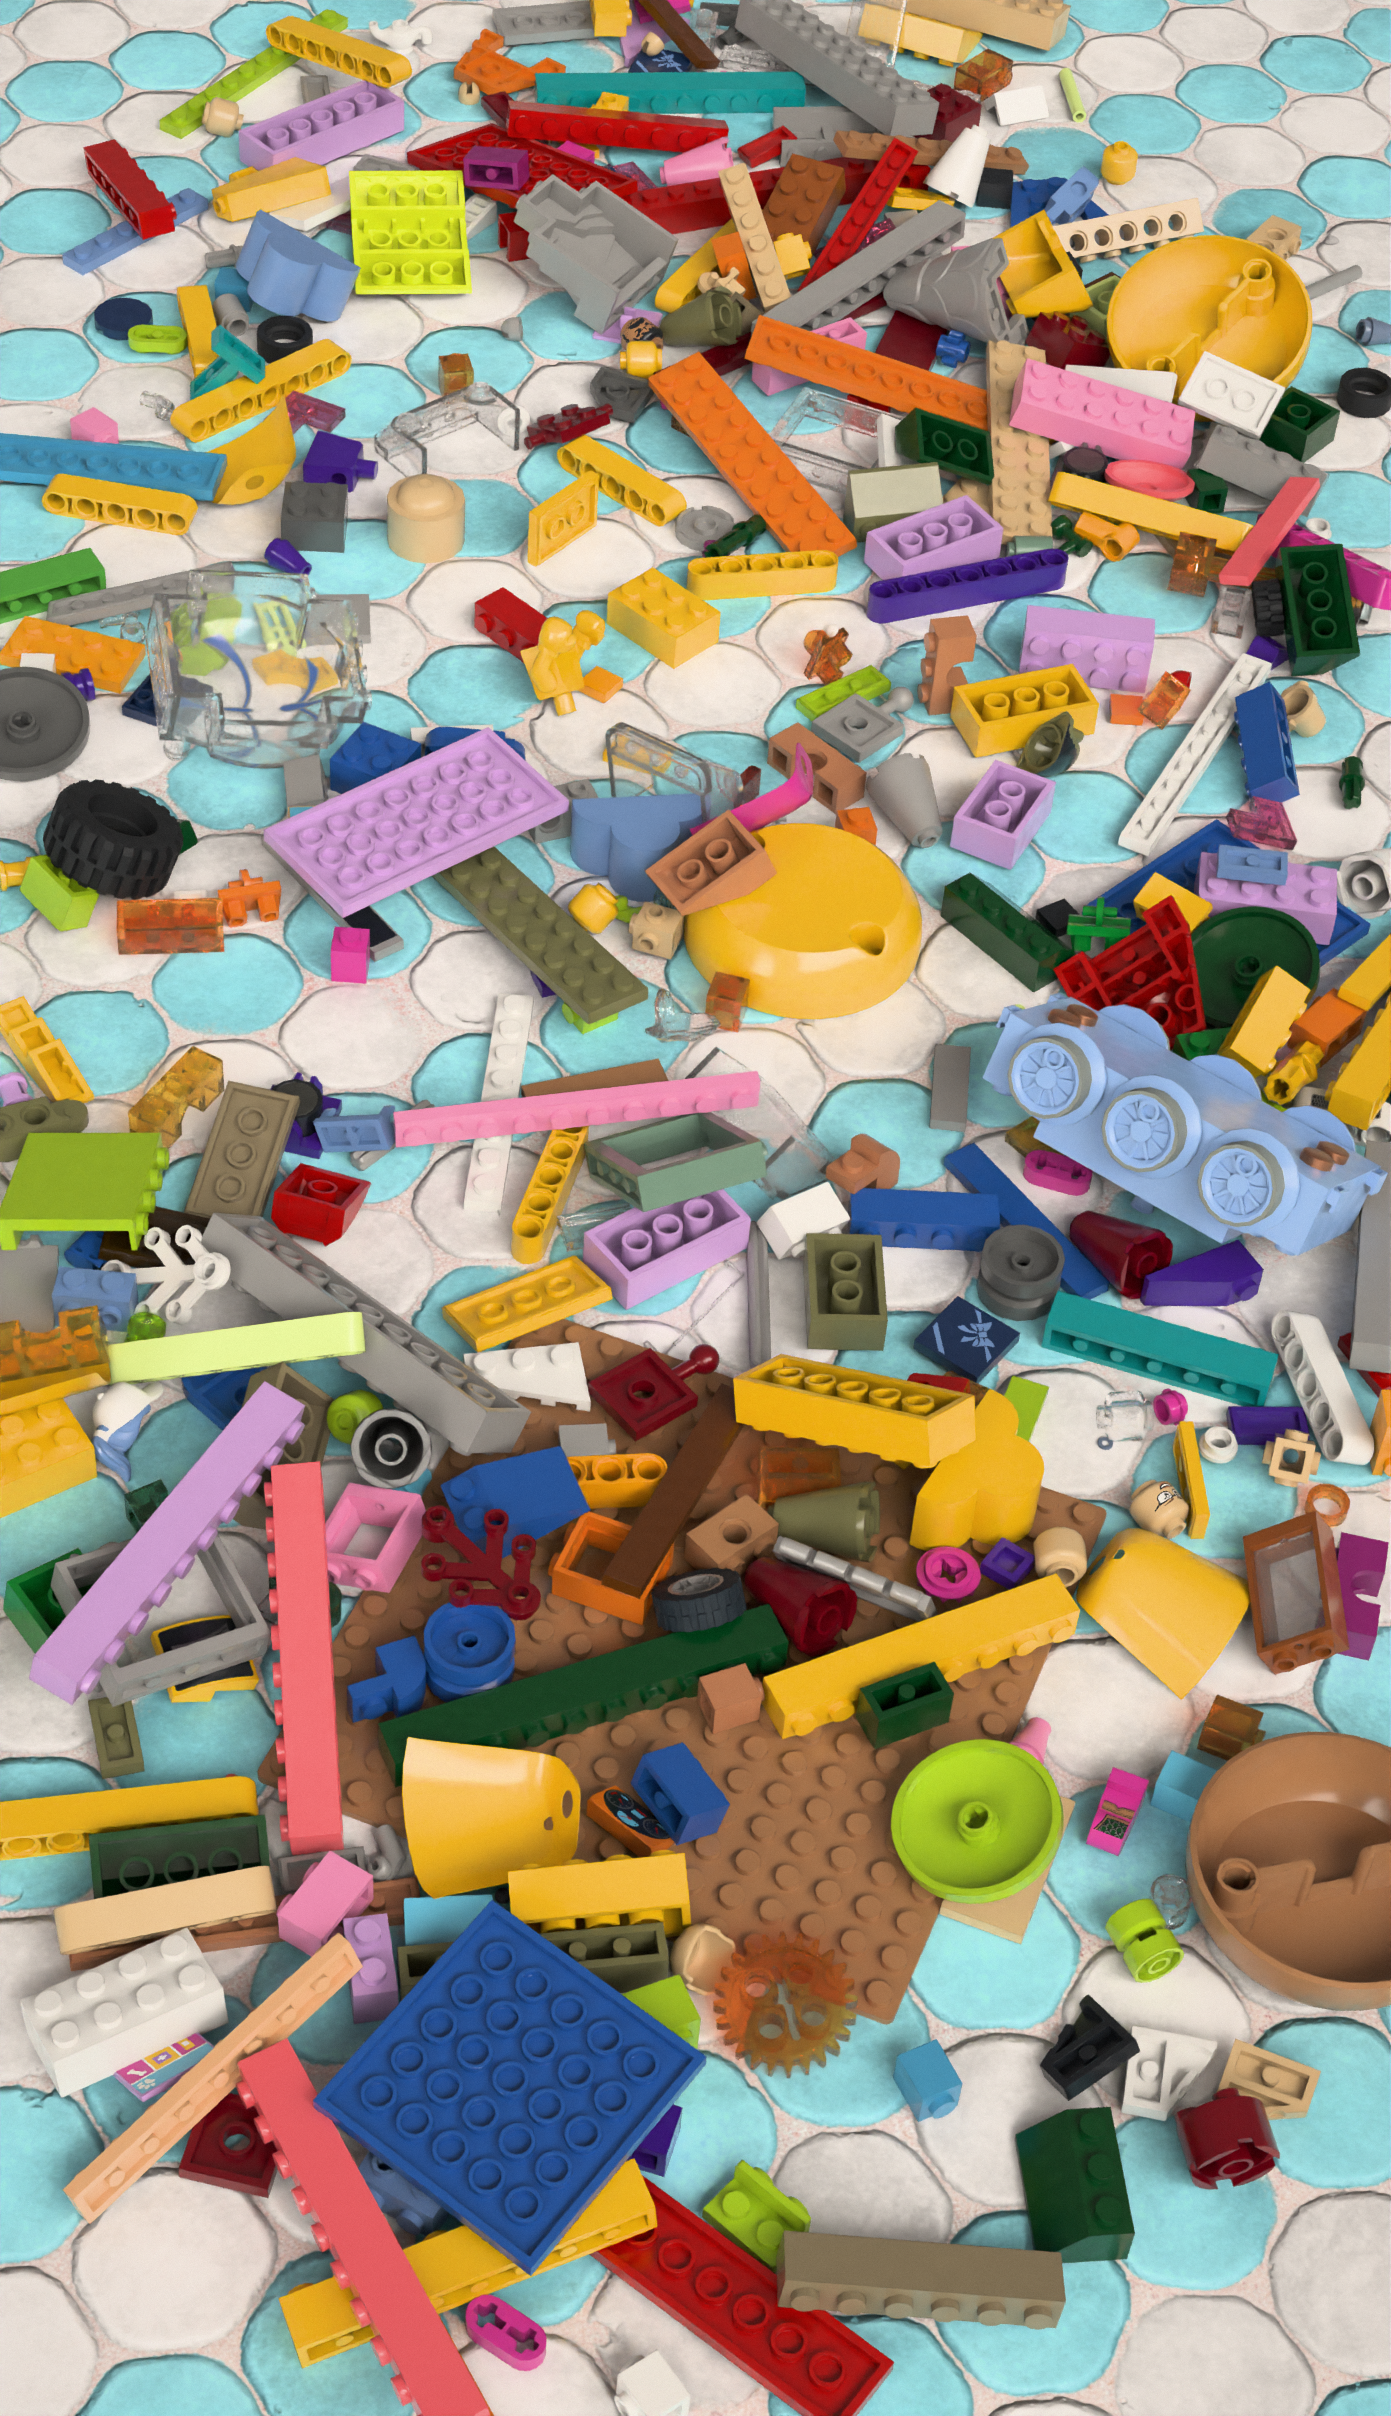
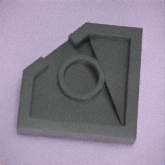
M604 367L599 369L590 382V393L599 406L609 403L613 409V415L609 417L617 418L623 422L635 423L654 395L653 390L649 387L648 379Z

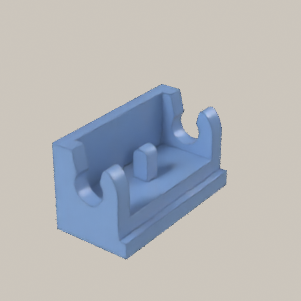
M384 1106L379 1114L334 1116L336 1108L325 1109L321 1116L313 1121L324 1153L390 1150L395 1142L394 1120L390 1123V1116L394 1112L395 1106Z

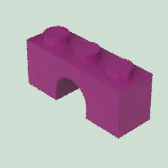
M1341 1532L1335 1551L1350 1649L1337 1654L1368 1661L1370 1659L1377 1637L1381 1605L1363 1601L1356 1594L1378 1596L1385 1575L1389 1542ZM1320 1609L1316 1629L1325 1626L1323 1609Z

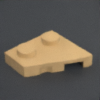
M1235 2039L1217 2092L1222 2089L1236 2088L1240 2096H1251L1261 2100L1269 2120L1305 2118L1321 2071Z

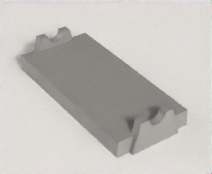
M31 1235L27 1240H20L17 1250H2L0 1246V1358L55 1335L52 1293L59 1268L58 1245H44L39 1235Z

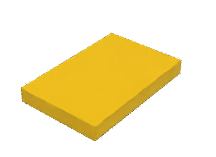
M592 471L587 472L529 512L528 563L537 567L597 525L598 474Z

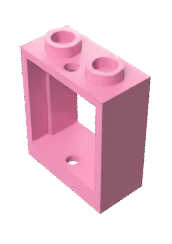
M349 1483L325 1523L329 1582L357 1587L365 1591L374 1590L390 1593L422 1536V1516L426 1510L420 1494ZM361 1523L394 1528L376 1560L343 1555Z

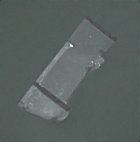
M475 382L472 385L401 413L393 418L375 434L374 450L406 478L417 474H427V448L423 445L479 422L513 451L519 449L520 409L492 386L485 382Z
M618 722L606 731L605 739L611 797L639 796L654 786L653 774L700 796L702 824L720 816L728 809L732 810L744 804L743 780L735 770L659 734L624 722Z
M715 1047L685 1079L752 1072L753 1070L718 1047ZM759 1075L760 1091L758 1106L711 1112L758 1138L765 1144L768 1155L765 1156L767 1176L752 1181L772 1200L776 1197L784 1200L829 1181L826 1178V1168L836 1159L781 1094L761 1075Z

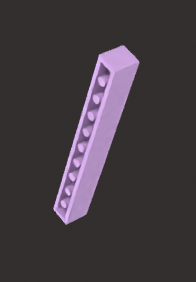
M264 1381L33 1657L29 1679L70 1705H73L82 1693L90 1694L101 1677V1669L106 1663L113 1665L118 1660L125 1648L124 1641L130 1634L137 1636L141 1632L149 1618L147 1613L154 1605L159 1608L164 1604L172 1590L171 1584L177 1577L180 1579L186 1577L195 1562L194 1556L200 1549L204 1552L208 1550L217 1536L218 1530L216 1529L222 1522L225 1524L231 1522L239 1509V1501L244 1495L247 1497L253 1495L261 1482L262 1476L260 1475L265 1469L271 1471V1466L278 1464L283 1454V1447L287 1442L293 1445L300 1437L305 1426L301 1422L305 1405Z

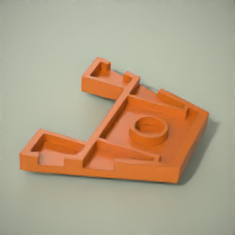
M488 29L481 31L480 39H475L472 43V50L466 52L454 67V79L463 83L467 82V84L474 82L478 85L479 90L486 93V95L503 91L509 94L535 86V73H566L565 65L548 57L528 68L496 53L495 51L503 47L504 37Z

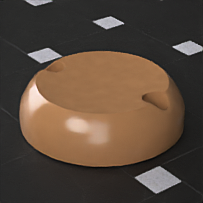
M1301 1732L1267 1739L1246 1748L1229 1759L1205 1786L1194 1809L1187 1834L1185 1861L1187 1885L1194 1908L1204 1928L1220 1951L1239 1970L1256 1983L1289 2000L1315 2008L1335 2011H1364L1390 2006L1391 1747L1354 1735L1335 1732Z

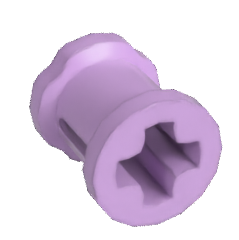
M10 1072L0 1077V1098L4 1102L2 1107L33 1099L32 1096L28 1095V1084L23 1074Z

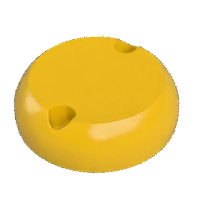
M1201 235L1188 237L1154 249L1139 259L1123 275L1113 292L1107 313V340L1114 367L1174 372L1178 376L1172 404L1181 406L1177 404L1178 399L1204 351L1287 388L1296 378L1304 364L1312 335L1310 298L1298 274L1286 261L1269 249L1251 241L1231 236ZM1195 412L1194 421L1216 422Z
M810 823L779 824L751 831L750 834L765 849L777 874L748 895L684 916L683 930L687 953L703 978L728 998L760 1012L796 1019H824L845 1016L868 1009L884 1001L894 994L913 972L919 957L922 940L921 907L910 882L897 864L880 848L855 834L834 827Z

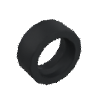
M271 317L263 321L257 328V352L269 364L313 344L312 328L309 323L297 317ZM291 339L295 342L279 343L275 340Z
M1354 368L1346 371L1341 376L1336 398L1338 405L1345 412L1362 418H1376L1386 414L1391 407V378L1387 374L1371 368ZM1357 391H1367L1375 395L1362 394Z

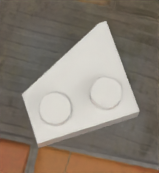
M1132 2025L1130 2034L1136 2039L1140 2052L1127 2060L1121 2113L1166 2121L1214 2057L1217 2041Z

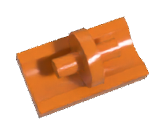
M247 869L239 870V880L228 882V889L218 890V915H224L230 928L246 924L248 918L246 911L258 909L261 921L278 920L282 890L280 881L263 883L262 877L250 878Z

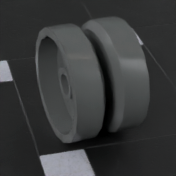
M1008 1225L994 1231L985 1240L982 1251L981 1267L976 1285L979 1299L991 1312L1002 1318L1014 1321L1034 1320L1046 1315L1051 1310L1057 1291L1060 1288L1065 1262L1062 1246L1051 1234L1040 1228L1028 1225Z

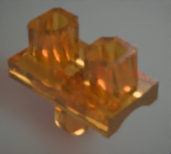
M844 627L839 629L834 637H829L823 630H812L806 634L803 645L811 655V658L803 674L808 680L818 676L826 686L842 678L844 673L840 667L846 665L853 655L845 645L849 633Z

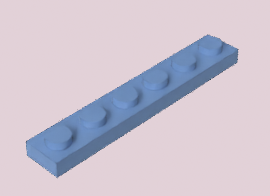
M190 188L184 189L167 199L169 203H173L176 210L177 219L173 220L174 227L208 209V199ZM126 220L63 253V264L83 276L155 237L142 240Z

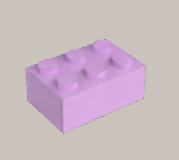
M995 759L954 816L950 847L1011 870L1051 813L1056 782Z

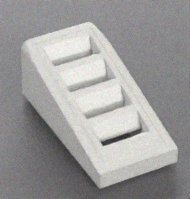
M475 193L465 202L468 241L497 221V203L478 193Z

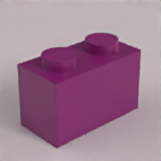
M474 146L463 158L465 186L520 190L529 179L528 150Z

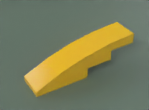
M22 996L0 1005L1 1034L26 1071L49 1100L56 1102L69 1099L82 1103L94 1100L93 1092L61 1039L55 1040L43 1018L37 1019L25 997Z

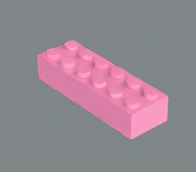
M1027 358L1015 381L1009 426L1062 441L1076 447H1080L1083 442L1087 443L1090 449H1095L1096 445H1098L1105 456L1118 460H1147L1167 464L1182 470L1191 455L1195 411Z

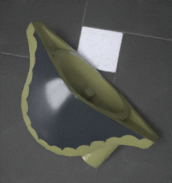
M1069 712L1061 713L1035 730L1024 747L1016 765L1017 768L1041 777H1051L1065 772L1075 763L1080 753L1079 743L1083 740L1084 733L1073 728L1074 719Z

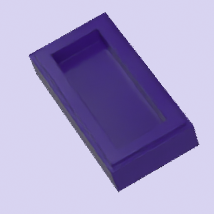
M1228 1406L1227 1409L1228 1429L1234 1434L1238 1445H1265L1266 1441L1274 1442L1275 1434L1284 1435L1286 1428L1309 1434L1303 1407Z

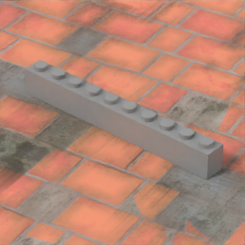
M938 200L762 316L807 331L839 321L884 291V287L896 272L929 258L932 259L964 238L966 213ZM757 319L752 322V326H751V337H752V334H753V331H754V328H755Z

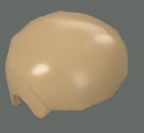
M706 1923L692 1924L685 1928L673 1943L669 1959L673 1976L680 1974L685 1987L700 1995L708 1996L719 1992L730 1979L735 1965L736 1946L732 1939L721 1933L720 1929Z

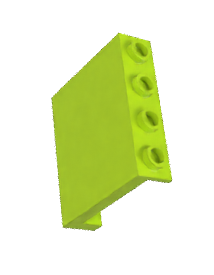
M28 1133L0 1207L1 1249L17 1250L24 1231H128L131 1250L137 1251L142 1235H147L148 1216L149 1213H154L155 1194L156 1191H161L163 1170H168L169 1150L167 1147H163L161 1133Z

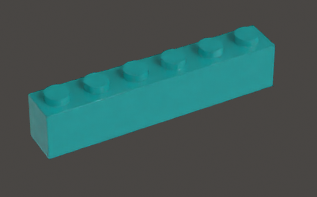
M1057 1291L1046 1321L1041 1345L1042 1348L1249 1407H1264L1279 1354L1265 1351L1261 1348L1251 1347L1226 1338L1213 1336L1062 1291Z

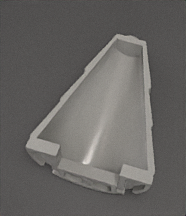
M990 238L962 250L957 249L934 260L929 258L896 272L884 287L883 296L889 307L929 325H938L947 330L960 331L964 335L988 343L989 340L995 343L1005 340L1013 344L1026 345L1024 342L1029 335V329L1024 314H1014L1007 321L996 279L1009 265L1002 238Z

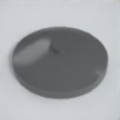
M12 667L0 670V779L33 781L54 775L71 765L84 750L90 734L89 710L81 692L69 680L49 670L35 667Z

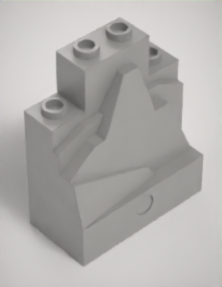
M552 174L544 182L540 180L528 195L523 194L515 206L517 213L514 222L530 233L527 239L530 244L526 255L539 264L540 271L566 289L577 305L574 316L601 335L621 318V314L624 315L625 306L633 308L663 281L679 240L597 181L593 182L588 188H581L578 192Z

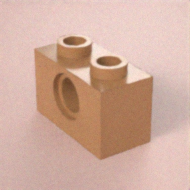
M745 1494L686 1533L684 1559L696 1570L727 1568L737 1571L741 1576L753 1561L765 1556L769 1557L773 1553L777 1542L779 1523L748 1494Z

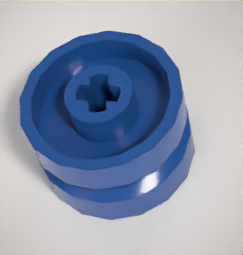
M447 1603L438 1608L429 1617L424 1629L423 1655L426 1661V1683L433 1694L447 1703L512 1682L515 1672L514 1654L516 1639L514 1624L509 1616L498 1606L469 1605L458 1608L451 1603Z

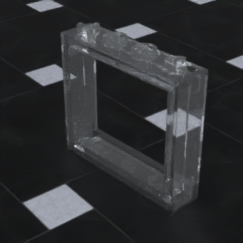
M804 387L769 435L810 484L846 495L848 471L869 468L786 443L803 418L806 416L877 438V419L882 413L900 421L905 417ZM812 407L814 408V411L808 410L806 408ZM879 458L871 468H879Z

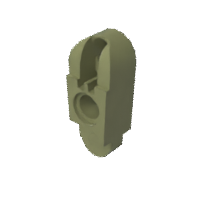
M47 1096L0 1107V1162H11L19 1159L28 1133H82L81 1131L89 1123L86 1105L80 1101L69 1099L49 1103Z

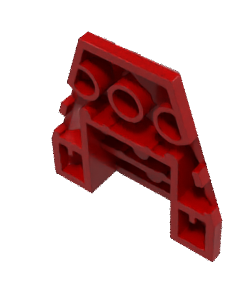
M1172 895L1142 913L1147 922L1146 925L1091 959L1085 952L1081 951L1053 969L1068 997H1073L1096 1011H1100L1107 1006L1123 1004L1144 1010L1162 1026L1169 1039L1170 1051L1174 1048L1176 1035L1200 1032L1206 1029L1190 925Z

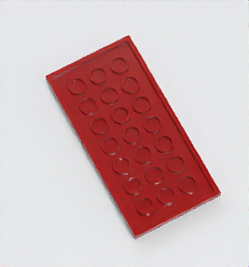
M493 123L407 152V163L418 167L419 170H462L464 187L471 189L474 193L486 195L493 201L508 204L510 208L516 209V203L523 194L528 195L540 180L544 182L552 174L578 192L583 187L588 188L595 181L602 184L621 199H625L629 194L638 192L637 180L533 139L508 137L505 128ZM474 146L528 150L529 179L520 190L465 186L463 158Z

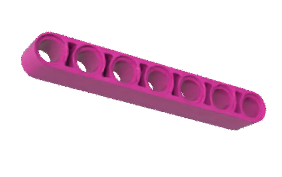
M1263 513L1258 514L1257 521L1260 519ZM1293 524L1271 556L1277 559L1280 547L1335 543ZM1343 547L1351 596L1372 607L1391 610V570Z

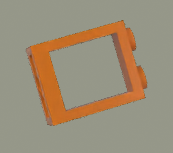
M588 1511L580 1516L577 1524L570 1523L564 1537L563 1544L565 1547L562 1553L556 1552L551 1559L548 1576L552 1577V1594L643 1626L653 1605L652 1589L658 1586V1583L665 1581L672 1567L674 1543L642 1596L638 1599L601 1585L602 1581L574 1572L588 1545L616 1554L633 1527Z

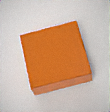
M1110 695V723L1142 726L1144 719L1143 696Z

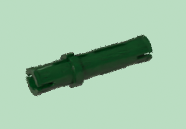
M756 514L747 521H740L735 524L732 531L706 546L705 557L729 556L741 546L750 545L754 542L756 536L766 531L764 528L766 523L762 516Z

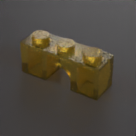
M192 1046L128 1111L130 1133H161L163 1147L169 1149L182 1135V1120L187 1108L191 1106L204 1112L224 1091L223 1060Z
M98 1305L58 1312L59 1326L43 1333L25 1330L19 1320L0 1323V1383L110 1363L107 1330Z

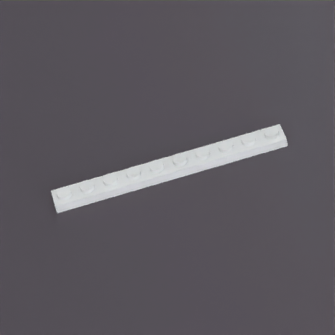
M1242 653L1121 832L1118 845L1146 856L1151 854L1237 724L1234 718V712L1237 711L1235 697L1263 685L1270 674L1272 663Z

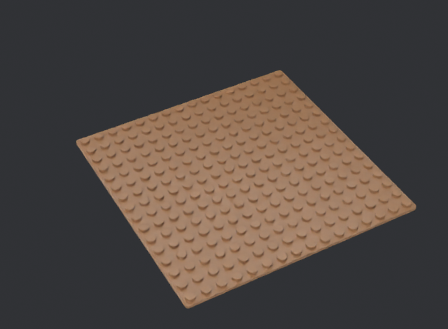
M561 1319L512 1339L507 1348L517 1349L579 1342L587 1386L588 1382L649 1349L566 1319ZM654 1351L671 1369L685 1362ZM712 1372L708 1375L695 1373L683 1381L698 1396L697 1407L636 1442L590 1394V1412L576 1410V1404L556 1402L555 1406L542 1405L541 1399L520 1396L516 1401L531 1411V1414L511 1453H493V1455L472 1453L470 1456H466L456 1452L449 1446L432 1474L431 1482L427 1485L421 1499L425 1510L427 1511L432 1506L441 1505L451 1511L440 1485L476 1465L557 1447L559 1425L606 1423L608 1439H615L616 1455L656 1454L666 1461L668 1470L721 1383L734 1388L733 1378L717 1372ZM636 1391L633 1393L636 1397L643 1399L652 1396L650 1392ZM745 1424L675 1539L673 1564L665 1580L688 1571H696L684 1559L686 1533L745 1494H748L768 1513L769 1506L775 1505L778 1497L870 1481L876 1483L873 1490L879 1491L881 1510L879 1534H874L870 1542L871 1546H877L873 1561L870 1563L860 1562L829 1552H822L847 1561L853 1566H859L887 1577L890 1581H897L927 1595L923 1587L917 1586L916 1575L917 1563L927 1551L910 1545L909 1542L917 1495L937 1465L931 1468H917L912 1463L903 1470L893 1461L883 1460L877 1454L868 1452L852 1453L846 1447L838 1445L822 1446L816 1444L815 1440L803 1437L787 1438L781 1432L773 1430L757 1431L751 1425ZM1041 1486L1033 1526L1024 1538L1014 1544L1033 1554L1034 1541L1039 1534L1050 1528L1067 1527L1081 1534L1085 1542L1088 1562L1107 1515L1106 1510ZM645 1506L591 1509L590 1512L633 1526ZM580 1516L535 1540L536 1555L531 1560L530 1583L539 1589L541 1604L534 1615L526 1620L519 1621L510 1618L514 1624L516 1639L514 1654L515 1672L512 1682L675 1633L670 1630H662V1627L659 1628L654 1604L642 1626L552 1594V1577L548 1576L551 1559L556 1552L562 1553L565 1547L563 1542L570 1523L577 1524ZM423 1534L390 1593L364 1590L332 1643L342 1814L377 1828L387 1824L392 1825L397 1836L407 1839L404 1822L402 1786L395 1788L378 1748V1723L395 1719L396 1717L393 1711H390L376 1719H364L353 1723L347 1711V1685L377 1677L375 1647L415 1635L424 1654V1629L429 1617L442 1605L450 1603L448 1599L449 1585L456 1579H441L436 1582L426 1580L421 1574V1561L429 1553H438L445 1558L446 1562H468L447 1542L433 1543L425 1539ZM969 1538L958 1549L970 1554L980 1568L981 1562L995 1545H988ZM588 1545L574 1572L602 1581L603 1573L615 1554ZM525 1546V1547H523V1548H521V1549H519V1550H521V1551H527V1550H529L530 1548L527 1547V1546ZM774 1552L769 1556L777 1559ZM510 1554L502 1559L501 1569L513 1580L516 1560ZM430 1565L427 1568L436 1570L440 1567L438 1565ZM1035 1566L1019 1586L1040 1579L1035 1571ZM942 1567L941 1578L946 1577L949 1582L954 1583L955 1575L950 1576ZM746 1568L740 1577L747 1607L746 1610H750L760 1605L745 1588ZM981 1574L980 1583L974 1595L965 1596L960 1603L955 1599H948L942 1604L939 1597L934 1595L930 1597L938 1612L937 1615L1005 1592L1008 1589ZM468 1580L472 1583L474 1589H496L488 1581ZM1080 1580L1066 1587L1072 1598ZM461 1590L455 1592V1594L464 1596L467 1592ZM518 1596L515 1598L524 1599L525 1597ZM857 1598V1610L853 1622L847 1632L841 1628L833 1638L838 1642L833 1649L823 1655L810 1657L804 1652L799 1651L787 1637L789 1644L786 1666L780 1667L773 1673L917 1622ZM1054 1642L1037 1647L1027 1655L1012 1656L999 1661L991 1668H979L963 1674L955 1681L947 1682L954 1692L948 1723L875 1750L857 1721L856 1713L844 1721H833L816 1727L806 1735H794L782 1740L762 1703L759 1720L712 1734L697 1703V1696L693 1698L684 1697L665 1703L662 1707L655 1710L646 1709L627 1715L617 1722H604L588 1727L578 1734H566L550 1739L540 1746H528L518 1750L538 1752L560 1758L577 1779L581 1793L577 1850L572 1859H582L588 1863L605 1861L613 1855H628L631 1858L640 1857L586 1815L587 1800L592 1795L616 1785L653 1814L630 1782L643 1754L683 1742L730 1803L717 1833L680 1845L674 1843L667 1849L674 1851L675 1854L685 1853L691 1925L696 1923L712 1925L720 1929L723 1935L732 1939L736 1946L735 1967L887 2025L895 2019L944 1900L921 1887L906 1871L898 1856L891 1832V1814L896 1795L910 1772L922 1760L941 1748L961 1741L989 1739L1010 1743L1013 1740ZM761 1673L752 1677H758L761 1684H763V1677L771 1675L773 1673ZM427 1683L425 1700L419 1711L446 1703L432 1693ZM283 1728L277 1738L284 1737ZM275 1740L257 1773L258 1780L261 1783L278 1789V1776H286L285 1763L278 1764ZM569 1790L565 1792L562 1800V1811L565 1818L570 1816L573 1807L572 1794ZM548 1817L544 1821L546 1830H553L552 1817ZM679 1936L665 1938L674 1943Z

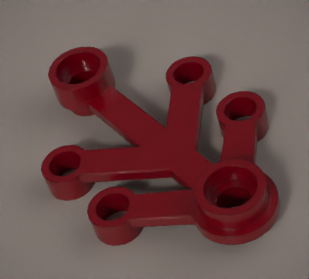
M441 1505L430 1507L422 1516V1534L424 1538L433 1543L447 1542L468 1563L446 1562L441 1554L429 1553L421 1561L422 1576L431 1582L441 1579H456L450 1583L448 1591L449 1602L455 1607L463 1608L469 1605L500 1606L511 1619L521 1621L532 1617L541 1604L539 1589L530 1583L531 1560L536 1555L535 1539L527 1534H520L513 1538L511 1555L516 1562L512 1580L501 1569L503 1538L509 1527V1517L505 1511L491 1509L484 1516V1530L487 1533L485 1554L454 1525L455 1519L451 1511ZM500 1521L502 1524L492 1525L490 1522ZM527 1546L530 1549L527 1551H521L518 1549V1547ZM430 1565H438L440 1568L436 1570H431L427 1567ZM468 1580L488 1581L496 1589H474L472 1583ZM462 1590L467 1592V1594L458 1596L455 1592ZM521 1596V1597H525V1598H524V1599H517V1598H515V1597Z

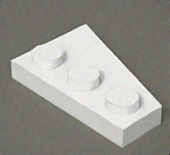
M579 1342L463 1354L464 1364L514 1400L522 1396L541 1399L542 1405L555 1406L556 1402L576 1404V1410L590 1412L591 1401Z

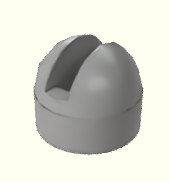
M521 317L506 319L501 325L503 337L509 341H522L523 326Z

